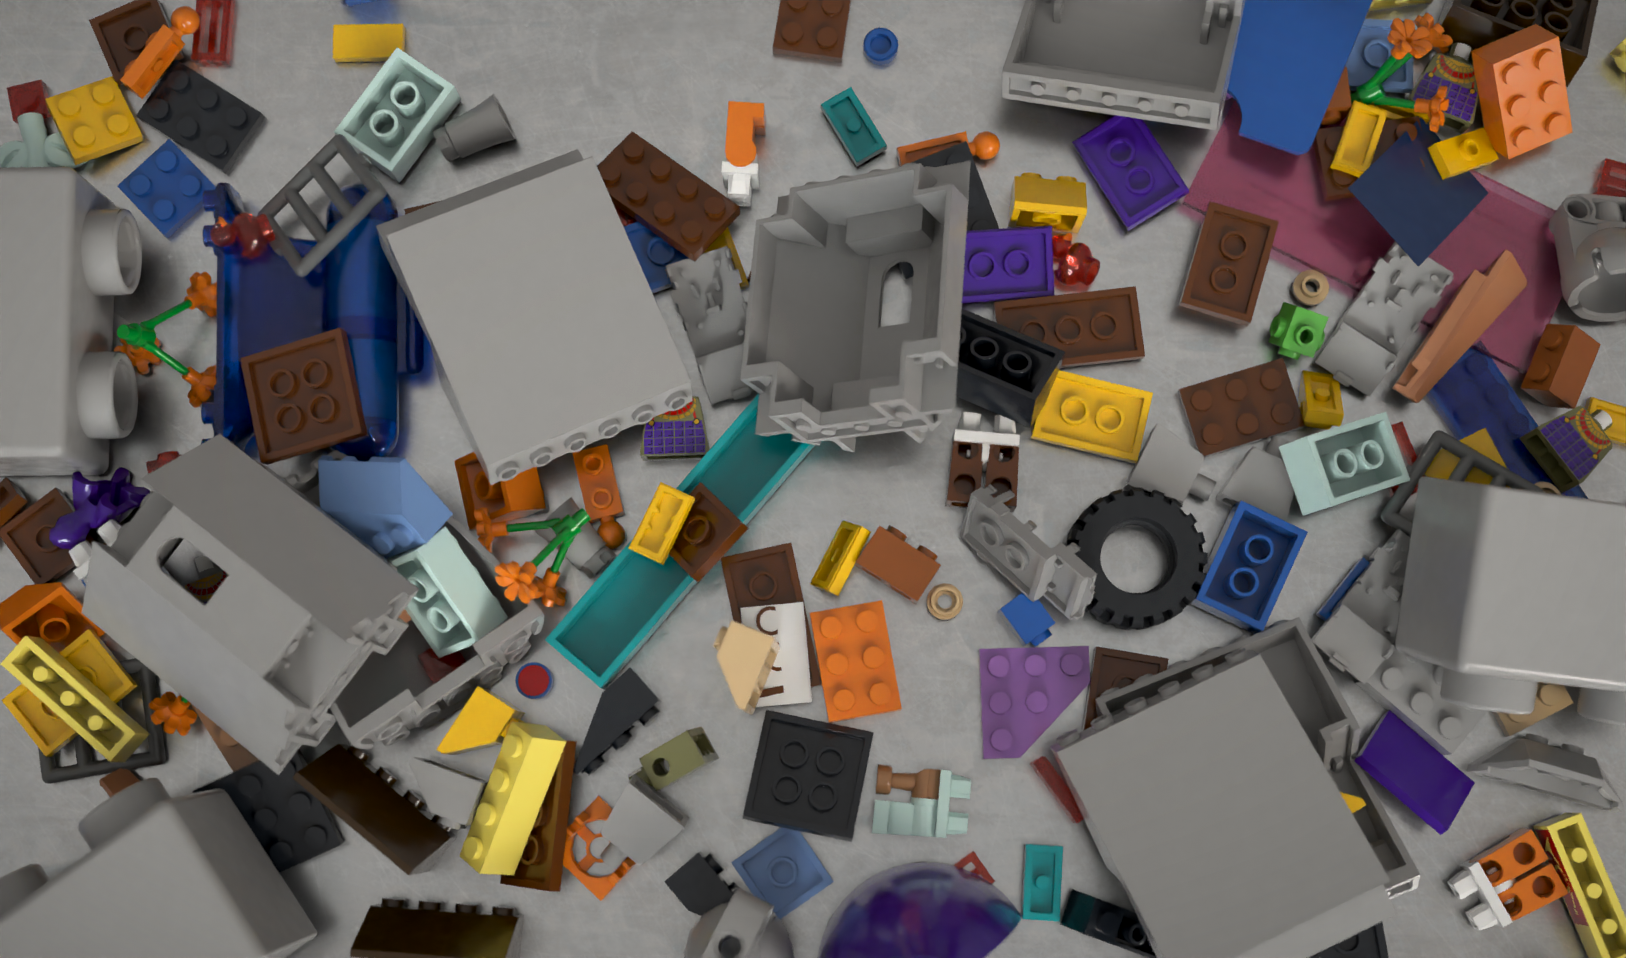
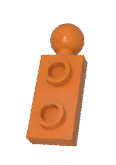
M188 6L178 7L171 15L172 26L168 28L163 24L159 31L149 36L145 49L137 59L132 60L126 66L124 76L120 79L132 93L143 100L185 46V43L181 40L182 36L192 34L198 29L200 24L198 13Z
M988 131L977 134L972 142H968L966 132H961L897 147L896 152L899 165L902 166L903 164L911 163L967 141L972 156L976 155L980 159L989 160L999 152L1000 142L995 134Z
M605 444L572 453L585 509L591 518L589 522L591 524L600 521L601 525L598 527L597 532L607 543L605 546L610 549L618 548L625 540V530L620 523L615 521L614 517L625 515L609 447Z

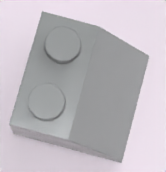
M412 757L409 765L430 812L440 816L438 823L456 830H460V828L466 829L467 826L471 825L488 781L426 758Z

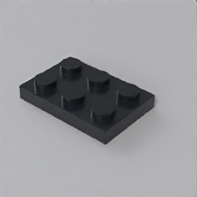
M177 59L174 60L136 115L139 120L224 174H227L265 119L261 112Z

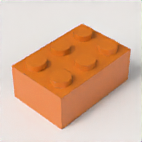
M1534 24L1471 51L1483 125L1496 152L1507 159H1511L1573 132L1559 36Z
M882 600L810 613L828 722L834 723L901 711L902 707Z

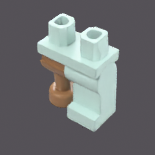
M878 764L876 794L888 795L891 792V788L911 791V802L875 800L872 833L946 838L947 834L967 833L968 814L949 812L950 797L970 799L971 779L952 775V771L924 769L918 773H892V766Z

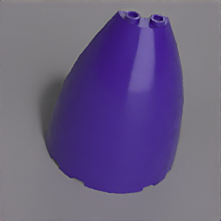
M908 863L895 866L872 876L856 887L844 899L825 929L817 958H985L1014 931L1021 920V914L1013 903L992 883L966 869L943 863Z

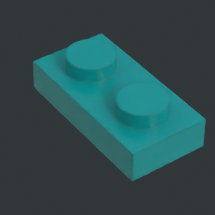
M851 87L821 104V110L856 166L887 149L886 142Z
M1025 844L1022 919L1060 922L1063 846Z

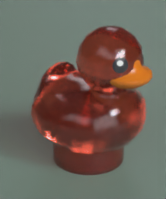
M240 212L235 215L232 223H228L224 218L218 217V222L210 230L211 240L220 247L231 245L237 236L243 248L241 255L245 258L261 256L267 249V243L276 240L265 213L254 216L248 212Z
M1071 233L1053 236V257L1061 259L1058 269L1054 270L1055 278L1066 286H1074L1079 283L1086 286L1090 285L1099 272L1100 261L1092 257L1089 246L1080 242L1072 244Z

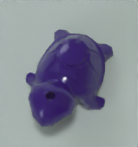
M119 467L114 472L111 480L90 481L83 477L81 472H74L72 475V492L75 511L57 519L55 527L49 531V539L54 546L62 549H72L86 540V536L91 528H100L111 519L118 523L122 522L135 508L141 505L142 500L150 493V490L144 487H134L130 482L129 470Z

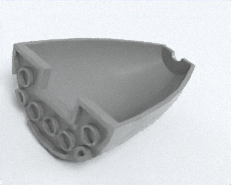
M336 450L329 454H322L332 456L334 461H341L347 456ZM322 455L316 457L310 463L311 470L301 477L297 474H292L284 478L285 481L319 507L318 460ZM452 516L441 528L446 526L451 535L456 538L459 547L471 564L478 570L480 577L491 593L498 599L508 618L496 629L472 644V646L440 658L435 654L412 620L407 622L409 626L387 655L372 651L330 707L346 738L355 748L371 749L376 741H382L384 746L405 740L410 734V729L414 727H422L426 730L451 716L466 705L477 686L489 689L503 677L501 674L503 666L508 662L510 664L518 662L532 646L528 641L531 634L536 635L541 632L544 624V614L533 599L529 604H525L519 599L518 595L514 601H510L504 596L507 586H500L495 580L498 574L494 571V568L500 562Z

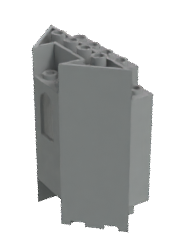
M971 161L939 167H923L920 163H906L901 167L887 170L874 169L869 173L856 176L843 175L835 180L808 182L803 186L790 188V195L778 197L777 214H773L769 218L756 220L740 377L741 381L759 393L756 435L769 437L770 435L789 433L792 434L791 441L819 446L821 441L828 440L839 445L841 450L855 452L856 437L904 431L921 444L925 440V432L927 430L933 432L942 422L943 414L951 413L955 409ZM900 262H908L914 270L910 323L881 327L885 275L893 265Z
M218 434L140 478L152 487L154 491L144 497L136 515L130 522L121 527L117 534V539L111 547L92 541L82 614L279 775L302 744L317 747L337 721L330 707L371 652L374 651L387 655L409 626L399 616L418 592L419 588L397 572L398 568L273 470L252 459L224 436ZM183 539L229 574L206 605L162 570L163 565Z

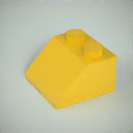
M1022 173L1021 176L1014 177L1011 188L1008 227L1052 226V231L1079 232L1087 214L1086 183L1077 182L1076 178L1070 176H1059L1056 180L1042 179V175L1037 173Z
M477 686L436 750L442 754L457 755L501 745L506 737L511 721L525 723L521 720L525 712L491 690Z

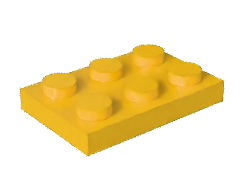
M1059 370L1047 401L1035 419L1031 439L1136 464L1153 392Z
M92 629L85 631L59 653L114 703L119 702L138 686ZM23 684L19 685L1 700L46 757H52L79 735Z

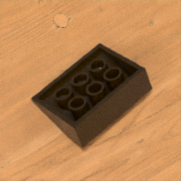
M1446 0L1439 24L1445 30L1443 34L1449 35L1453 43L1466 44L1473 50L1537 24L1559 36L1566 87H1568L1587 58L1598 0Z
M337 744L297 771L292 777L408 876L430 871L457 838L450 831L452 828L438 823L440 816H432L422 808L425 805V801L410 789L404 793L395 785L398 779L382 766L377 770L368 763L367 760L370 756L363 749L355 748L352 745L349 747L347 744Z
M382 898L381 904L370 906L350 949V957L520 958L524 915L514 914L515 908L492 906V913L477 912L478 905L456 903L455 910L441 909V902L419 901L418 907L404 906V899Z

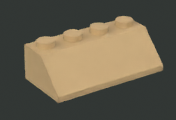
M731 620L728 628L721 627L715 640L714 648L718 650L717 659L737 707L745 713L753 715L780 646L774 637Z

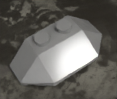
M1526 733L1525 738L1511 739L1469 763L1467 767V772L1608 812H1622L1624 804L1596 758L1583 755L1585 749L1574 745L1562 744L1561 749L1547 745L1549 739L1542 736Z

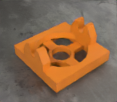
M597 796L574 819L572 824L567 827L563 865L602 901L636 863L627 856L625 861L612 874L596 876L586 872L595 862L602 863L604 861L594 857L590 850L592 841L597 837L603 836L601 833L594 834L585 824L597 820L606 821L613 810L601 796ZM576 833L586 842L587 853L578 864L574 859L572 850Z

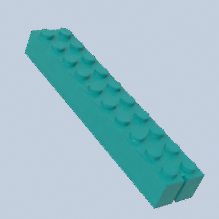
M759 393L676 488L689 495L701 482L745 525L751 521L815 446L791 441L792 434L789 433L770 435L769 437L756 435ZM632 540L545 639L553 648L604 690L697 583L670 555H668L664 565L630 550L629 546Z

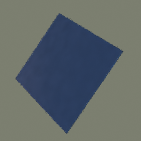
M1421 117L1419 118L1421 128L1417 121L1413 124L1417 129V137L1414 141H1411L1406 131L1348 188L1418 267L1489 194L1470 171L1442 180L1427 149L1442 140L1435 132L1429 130L1430 127Z

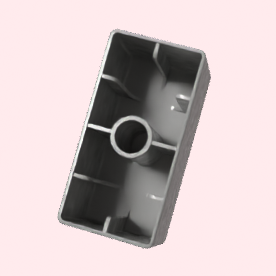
M70 167L0 168V476L73 475L74 472H81L82 475L103 474L109 466L110 439L127 437L132 431L136 420L138 393L132 362L126 353L112 351L114 295L132 294L137 288L141 276L142 246L139 229L135 218L129 210L123 208L116 209L115 204Z
M1425 476L1420 477L1395 647L1401 654L1444 667L1440 697L1447 702L1494 712L1530 714L1534 710L1538 682L1580 687L1577 713L1580 716L1609 724L1626 726V504Z
M148 778L113 795L94 808L79 822L78 831L91 851L53 879H49L40 864H29L0 878V958H286L317 935L315 927L229 794L220 788L171 798L160 779Z

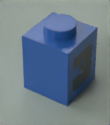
M1021 593L997 611L1022 646L1031 642L1036 647L1052 635L1048 628L1054 625L1055 621L1038 599L1032 602Z

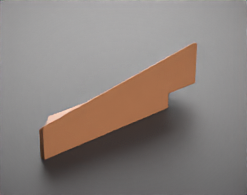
M1505 249L1498 255L1485 274L1474 269L1462 281L1393 386L1394 390L1412 402L1419 403L1527 286V279L1510 251Z

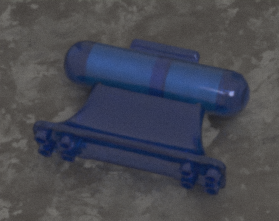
M226 182L218 183L216 190H205L203 193L205 211L213 212L215 225L218 222V217L224 218L227 224L222 226L220 223H217L220 225L219 228H214V225H204L203 227L205 247H213L214 254L217 256L216 385H214V402L202 404L201 417L203 424H212L214 437L221 434L244 452L245 447L255 435L240 358L342 328L347 332L368 435L329 447L332 451L336 450L347 456H355L358 461L368 462L372 457H387L395 449L399 436V375L419 374L424 367V331L381 247L376 228L377 225L398 218L394 199L386 191L385 198L306 276L300 277L296 275L284 256L281 257L274 252L269 245L272 239L263 226L257 224L245 213L241 195L231 184ZM360 182L341 188V191L353 207L369 192L363 183ZM331 200L326 211L327 232L343 218ZM287 236L302 258L317 244L316 240ZM211 438L202 439L201 444L210 440Z

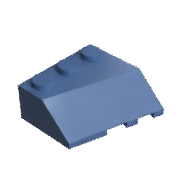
M322 455L318 460L320 508L384 558L392 557L428 543L453 514L405 458L372 457L367 462L358 461L355 456H345L341 461H334L332 456Z

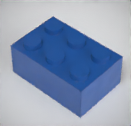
M1240 500L1232 506L1210 554L1208 564L1204 567L1203 573L1206 575L1203 585L1198 587L1196 591L1197 596L1190 604L1253 634L1262 632L1308 531Z

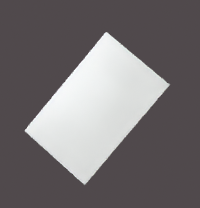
M796 602L740 608L742 625L759 632L761 631L757 627L756 618L760 610L768 606H774L776 610L765 611L760 617V625L769 632L778 630V634L769 636L774 637L779 642L780 649L773 666L781 667L782 671L771 669L763 690L783 685L784 693L759 698L756 707L812 702L804 603Z

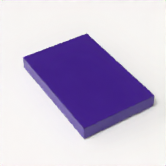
M1114 115L1072 142L1075 150L1128 231L1189 193L1188 187L1143 119Z
M1052 226L966 231L962 303L1017 300L1055 295Z
M1390 710L1380 718L1354 762L1440 835L1450 828L1475 784L1474 781Z

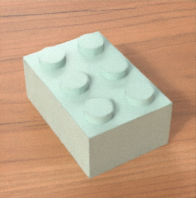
M397 47L334 133L345 136L358 154H363L372 165L400 183L434 137L433 131L441 128L461 101V98L454 85Z
M1386 412L1318 432L1279 446L1303 516L1410 481Z
M446 526L440 528L428 543L387 559L398 568L397 572L419 588L418 592L406 606L405 611L438 658L472 646V644L496 629L508 618L498 599L488 589L478 570L468 560L459 547L458 541L451 535Z

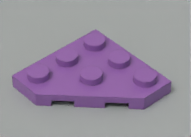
M1089 646L979 649L983 759L1021 758L1090 683Z

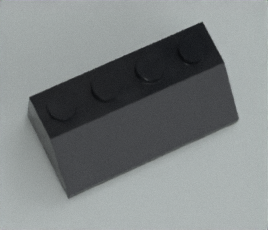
M961 308L956 396L1031 428L1047 401L1065 357V351Z

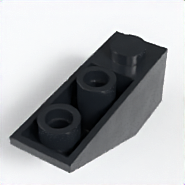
M632 668L625 671L602 692L573 769L576 775H581L584 772L591 775L605 762L602 755L611 747L616 751L619 750L633 737L629 732L639 722L645 726L660 712L657 706L662 701Z
M701 851L664 881L688 911L700 916L720 904L730 902L736 890L740 888L734 881L728 885L720 875L724 870L720 863L711 853L704 856Z
M1072 889L1060 923L1061 925L1142 956L1157 958L1135 912Z

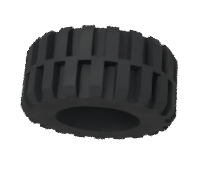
M1132 487L1128 491H1123L1122 489L1112 491L1109 495L1094 501L1084 510L1072 525L1068 533V540L1064 545L1067 547L1074 542L1079 546L1080 551L1075 553V555L1097 573L1094 582L1095 593L1091 604H1087L1085 612L1090 611L1096 616V620L1103 624H1113L1115 628L1124 630L1136 628V630L1159 625L1175 617L1197 596L1196 591L1198 587L1203 585L1206 574L1203 573V567L1208 564V553L1203 552L1202 544L1206 542L1203 532L1198 533L1194 526L1197 520L1191 513L1186 515L1180 509L1183 504L1175 498L1172 501L1164 498L1163 492L1157 490L1145 492L1143 488ZM1136 525L1146 528L1159 538L1166 550L1168 567L1165 576L1156 587L1149 591L1129 593L1120 590L1109 581L1102 569L1100 555L1106 538L1113 531L1124 526Z

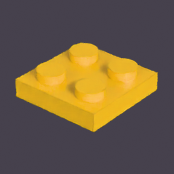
M113 76L45 99L46 106L75 165L143 142V136Z

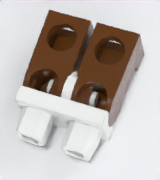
M962 412L958 428L954 430L945 506L967 508L970 495L981 487L982 472H985L984 488L992 485L997 489V493L993 494L992 497L996 498L1009 490L1015 494V497L1004 503L1010 509L1009 512H1014L1017 507L1020 435L1016 434L1015 421L1001 415H995L993 432L980 431L981 414Z

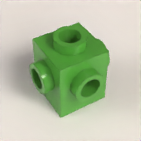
M1283 302L1279 315L1275 316L1271 322L1269 329L1271 336L1268 342L1280 346L1279 354L1295 360H1299L1301 354L1313 358L1315 352L1321 348L1324 342V329L1329 317Z

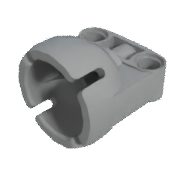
M1571 194L1564 199L1549 220V229L1555 239L1561 276L1560 283L1565 302L1576 315L1583 319L1597 322L1625 320L1626 197Z
M738 888L730 902L720 904L707 911L693 926L684 950V958H724L721 952L722 945L731 938L738 939L741 943L740 952L734 958H794V952L788 931L781 919L773 911L774 905Z

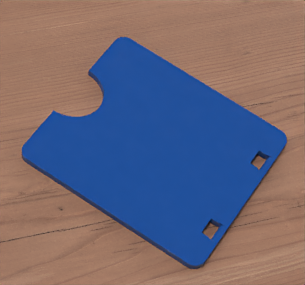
M1245 0L1227 93L1235 99L1241 111L1240 136L1295 155H1301L1310 150L1373 0Z

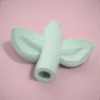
M31 112L18 116L17 119L23 142L12 141L4 143L0 147V168H76L88 162L86 161L78 165L74 164L60 133L57 132L48 136L43 115L40 113Z

